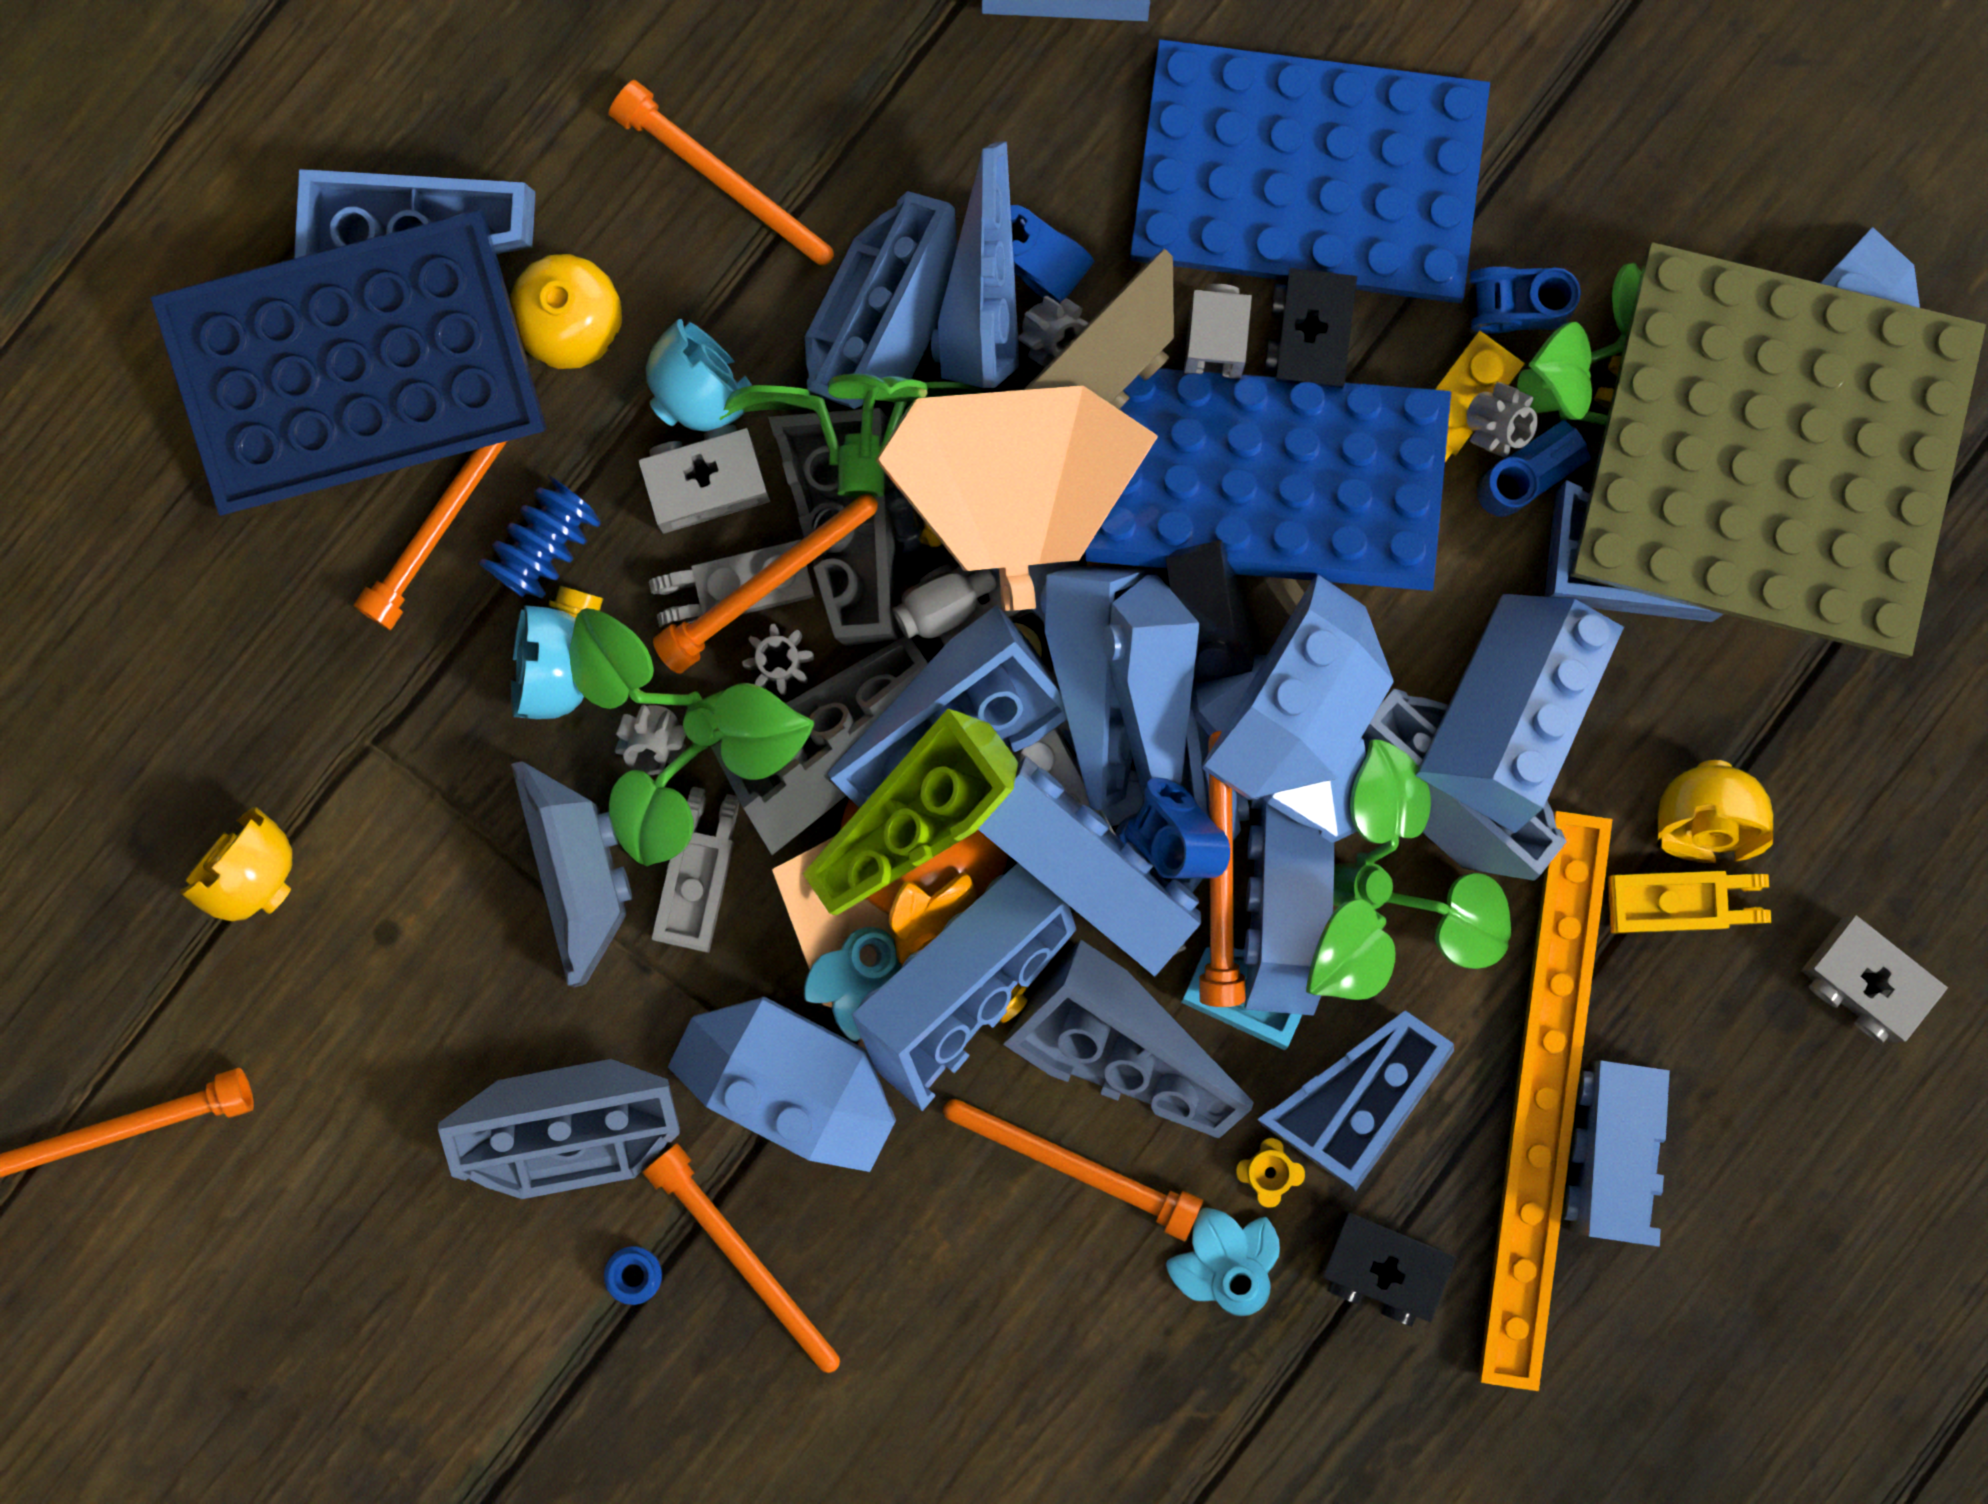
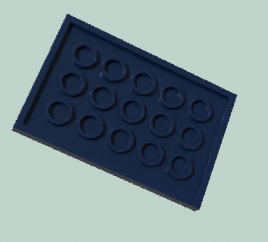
M483 209L150 297L219 516L544 432L547 429Z

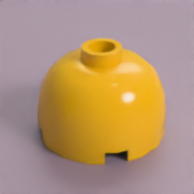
M572 254L549 255L530 264L516 279L509 298L524 350L535 359L557 369L582 368L600 359L608 351L607 347L614 340L616 332L619 333L622 324L621 300L610 277L593 262Z
M1704 761L1696 768L1690 769L1676 777L1660 798L1658 810V840L1662 838V849L1666 853L1684 860L1716 863V856L1713 852L1727 853L1733 851L1735 861L1750 859L1764 853L1773 845V811L1771 800L1759 781L1750 774L1732 767L1726 761Z
M252 807L236 820L244 826V829L238 835L223 833L189 874L186 882L190 885L180 890V894L212 917L228 921H238L251 917L260 909L271 914L291 891V888L284 881L292 868V848L285 833L257 807Z

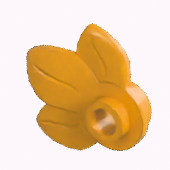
M961 872L931 898L921 888L911 882L906 881L902 884L893 901L889 915V925L896 933V956L901 965L904 964L911 954L923 950L935 939L954 915L964 912L976 901L975 887L967 873Z

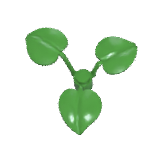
M1635 262L1625 264L1620 268L1613 285V312L1616 324L1621 332L1620 337L1615 343L1591 352L1583 327L1578 322H1569L1559 327L1546 340L1529 363V367L1532 369L1521 371L1517 389L1534 398L1529 407L1535 413L1559 411L1561 420H1582L1606 425L1608 415L1588 411L1592 399L1589 368L1592 363L1623 352L1641 271Z
M865 374L835 376L828 382V392L830 395L840 399H864L861 434L846 435L845 445L840 447L824 399L809 395L807 389L774 385L742 387L735 390L728 397L723 410H729V412L721 416L720 420L741 409L744 410L743 412L759 410H814L819 417L830 451L829 464L838 465V495L858 498L863 494H871L877 498L884 495V470L875 459L900 421L905 406H909L917 398L980 394L984 392L977 386L964 384L963 382H921L905 377L888 376L878 378ZM875 400L890 401L895 404L881 446H879V437L872 435Z
M585 608L576 616L569 650L573 681L585 698L607 709L621 706L625 703L628 696L636 703L684 705L688 707L683 720V728L687 737L693 741L692 745L660 772L655 781L641 770H631L618 779L610 795L609 814L616 837L625 851L638 863L650 866L670 860L683 852L688 846L694 830V819L691 809L679 792L665 786L668 780L699 752L707 749L708 746L722 741L721 756L726 767L742 778L758 780L766 778L785 767L798 754L813 729L814 721L791 709L770 691L754 684H736L704 699L696 691L688 695L646 693L641 691L639 688L649 683L652 679L654 668L651 656L639 637L624 624L604 612Z
M1369 740L1366 758L1356 775L1352 787L1350 814L1355 829L1365 840L1371 843L1384 844L1369 853H1358L1356 857L1357 863H1338L1334 865L1333 905L1338 908L1333 912L1325 925L1312 958L1306 985V992L1312 995L1361 1000L1371 998L1384 989L1392 975L1395 964L1394 942L1387 933L1382 931L1386 925V918L1374 910L1381 907L1384 903L1419 908L1444 915L1437 926L1435 942L1441 954L1456 966L1473 969L1491 966L1504 956L1509 947L1511 921L1507 898L1500 885L1491 877L1479 873H1469L1460 876L1451 885L1447 896V904L1439 901L1393 893L1391 877L1381 866L1374 864L1378 859L1397 849L1399 837L1415 838L1421 835L1429 819L1431 808L1428 783L1416 776L1419 769L1418 765L1407 753L1383 740Z

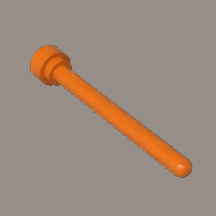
M637 80L630 81L620 91L608 112V115L626 129L633 127L637 131L645 129L816 264L824 266L833 260L834 252L830 245L657 111L659 105L652 100L654 94Z
M507 441L473 450L382 583L376 581L371 589L368 587L364 588L353 604L357 610L387 630H392L403 614V611L399 608L405 599L401 595Z
M871 494L859 496L691 624L683 622L680 625L671 624L653 638L655 650L661 660L672 671L679 674L683 673L700 660V652L705 649L704 642L874 515L878 509L877 499Z
M1215 731L1209 737L1208 754L1222 731ZM1209 774V818L1226 834L1230 845V860L1227 869L1222 875L1210 878L1211 963L1205 965V973L1199 976V1001L1202 1004L1213 1007H1231L1240 1005L1246 1000L1245 976L1240 973V966L1234 963L1232 788Z
M235 1068L216 1074L215 1080L206 1084V1090L1 1153L0 1178L209 1112H213L216 1116L225 1114L228 1118L251 1112L254 1108V1100L249 1081L241 1068Z
M950 1099L944 1104L943 1113L948 1120L1158 1216L1156 1222L1166 1227L1165 1233L1184 1242L1186 1241L1201 1208L1203 1199L1182 1190L1180 1195L1172 1191L1165 1195L959 1099Z
M676 1143L642 1172L656 1190L662 1187L668 1195L674 1192L819 1369L826 1373L834 1372L840 1364L838 1354L691 1178L695 1172L688 1163L692 1160L681 1146Z

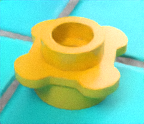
M1268 1138L1261 1142L1260 1151L1250 1160H1241L1238 1163L1236 1175L1239 1181L1249 1183L1258 1193L1257 1200L1262 1206L1275 1207L1280 1203L1281 1195L1288 1191L1291 1186L1302 1184L1305 1178V1170L1301 1164L1293 1163L1283 1152L1281 1141ZM1268 1167H1273L1276 1171V1175L1273 1178H1267L1265 1175V1170Z

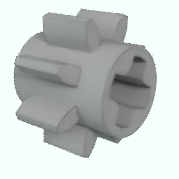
M1046 296L1043 299V303L1037 304L1029 311H1026L1022 326L1023 333L1018 336V339L1031 348L1028 357L1042 367H1046L1088 324L1080 318L1083 308L1067 298L1059 304Z
M1496 382L1493 393H1479L1472 400L1467 411L1468 427L1475 432L1470 440L1471 443L1504 458L1508 456L1510 446L1521 448L1527 445L1533 438L1537 428V415L1529 407L1534 398L1520 392L1517 388L1501 382Z
M771 624L769 630L770 637L762 642L758 638L750 636L749 641L753 648L756 649L755 658H748L742 661L745 669L760 670L761 674L756 679L755 685L765 688L769 682L777 684L778 691L784 697L787 694V683L792 682L794 679L802 684L808 683L805 674L800 671L801 663L814 660V654L807 650L797 651L796 646L802 638L799 630L792 632L787 639L780 636V632L775 624ZM785 648L788 649L787 657L791 666L786 671L783 668L777 667L772 673L768 670L771 665L766 658L767 653L772 650L780 654Z
M641 705L637 718L624 714L616 733L619 737L615 749L616 754L624 755L625 763L632 770H641L648 775H659L665 768L666 762L671 764L686 748V745L683 743L686 736L683 726L679 725L678 719L673 712L662 706Z

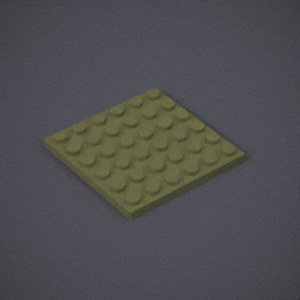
M1651 242L1646 249L1570 576L1905 659L1911 657L1919 629L1986 324Z

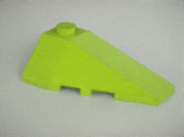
M947 708L802 874L829 914L837 916L975 833L1013 791L1018 760L990 723Z

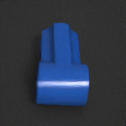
M1565 420L1560 421L1508 458L1499 461L1480 478L1477 486V498L1481 506L1488 513L1497 517H1507L1518 512L1536 497L1589 462L1592 458L1588 452L1587 443L1576 428L1570 426ZM1498 475H1507L1516 481L1519 487L1517 500L1507 499L1499 493L1497 488Z

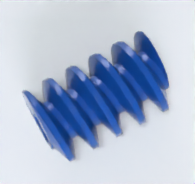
M550 475L548 477L556 491H550L541 487L536 488L534 491L535 497L541 504L542 509L523 505L520 509L522 516L528 524L527 528L514 523H509L506 527L514 544L510 545L500 541L493 543L492 547L501 561L496 563L481 559L478 563L522 598L525 594H529L543 599L546 593L537 580L539 576L557 581L560 576L551 563L553 558L571 563L574 558L565 545L567 540L585 545L587 539L579 528L581 522L595 527H599L601 524L594 510L586 502Z

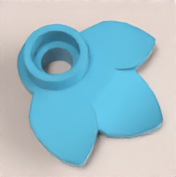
M864 927L855 930L846 938L841 950L821 955L814 962L806 977L804 999L811 1003L832 1002L836 1023L850 1041H858L862 1038L851 1014L859 1008L860 1003L868 993L875 989H880L902 968L896 956L894 939L886 931L876 927ZM865 945L873 947L877 954L876 962L871 967L865 966L860 960V951Z
M1211 1208L1201 1209L1193 1226L1192 1244L1195 1251L1174 1256L1166 1262L1171 1279L1183 1294L1194 1301H1217L1222 1309L1236 1316H1247L1256 1313L1266 1304L1269 1298L1271 1285L1268 1272L1274 1266L1280 1252L1279 1238L1273 1225L1267 1217H1261L1249 1223L1242 1230L1238 1223L1226 1213ZM1238 1276H1246L1252 1283L1251 1289L1244 1295H1236L1230 1289L1231 1282Z

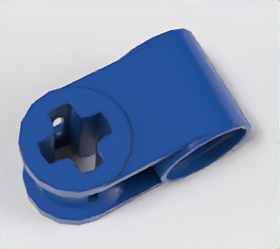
M1010 205L1012 231L1016 227L1023 230L1022 242L1018 240L1012 241L1014 274L1043 299L1048 296L1060 304L1061 301L1069 297L1093 265L1094 259L1077 242L1057 232L1030 210L1019 205Z
M1487 267L1474 270L1470 273V283L1476 286L1477 317L1471 320L1472 331H1482L1483 333L1557 329L1569 321L1579 303L1581 295L1579 282L1569 271L1555 267L1537 269ZM1546 288L1557 289L1564 295L1567 305L1559 310L1548 309L1539 301L1538 292ZM1495 292L1497 293V309L1495 308Z
M1151 778L1144 788L1146 799L1137 817L1131 818L1124 828V834L1127 839L1141 850L1153 864L1158 874L1164 878H1216L1222 875L1227 869L1230 860V845L1224 831L1216 826L1195 802L1192 794L1183 786L1168 779Z

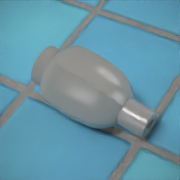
M983 569L969 577L955 572L942 573L907 589L902 596V604L894 607L893 613L907 639L917 634L925 638H934L967 620L975 611L977 598L996 589L997 585L989 569Z

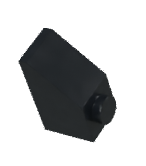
M1222 540L1178 549L1169 556H1166L1170 589L1199 622L1194 676L1197 683L1252 672L1259 630L1238 578L1228 562V554Z

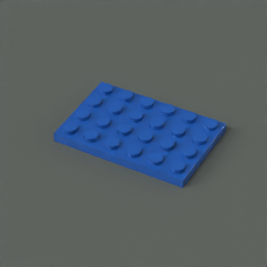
M1159 39L1130 261L1147 263L1154 255L1166 249L1173 256V266L1283 281H1286L1290 268L1357 276L1356 290L1461 304L1465 293L1490 82Z
M1161 368L1146 381L1137 375L1123 390L1130 398L1119 410L1158 435V437L1085 550L1086 562L1167 568L1166 556H1169L1175 550L1222 540L1228 554V562L1235 574L1310 581L1316 575H1320L1333 583L1433 591L1451 391L1344 383V388L1319 386L1312 382L1300 384L1276 382V377L1241 375L1240 379H1230L1229 377H1223V373L1212 372L1184 375V370Z

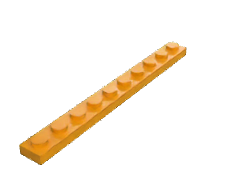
M1560 811L1553 812L1556 828L1562 830L1567 842L1546 867L1544 873L1478 1381L1481 1383L1539 1391L1613 821V819Z

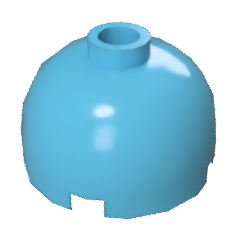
M678 319L661 335L652 347L646 364L647 384L655 396L650 401L652 409L668 425L674 426L679 421L691 430L706 432L730 425L745 413L743 409L720 420L721 416L729 412V410H723L728 397L735 390L752 386L746 376L737 383L733 378L731 369L727 365L735 362L729 354L695 324L690 322L684 327L682 319Z
M524 606V610L521 609L513 650V660H516V682L511 680V709L513 717L530 719L558 718L572 712L582 702L584 696L573 681L569 655L576 618L568 613L535 606Z

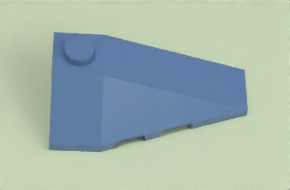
M1007 141L994 142L982 150L938 319V329L933 330L931 338L932 357L935 363H940L941 378L981 388H995L1020 367Z
M1133 565L1072 566L1047 574V582L1042 589L1041 609L1045 614V635L1091 809L1102 810L1126 798L1133 758L1109 662L1103 650V631L1105 626L1110 625L1112 603L1146 575L1158 574L1159 568Z
M1158 574L1146 575L1112 603L1110 625L1105 626L1103 631V650L1109 662L1144 801L1146 799L1144 788L1151 778H1164L1181 785L1199 632V622Z
M996 605L954 636L831 768L828 775L860 808L947 708L990 723L1006 746H1011L1013 752L1029 747L1067 720L1058 681L1029 640Z

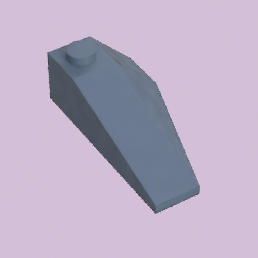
M1083 940L1077 942L1050 969L1006 1036L1003 1044L1050 1076L1068 1082L1070 1075H1074L1103 1086L1101 1095L1117 1101L1121 1093L1151 1104V1108L1157 1116L1216 1138L1224 1135L1249 1113L1254 1103L1126 969Z

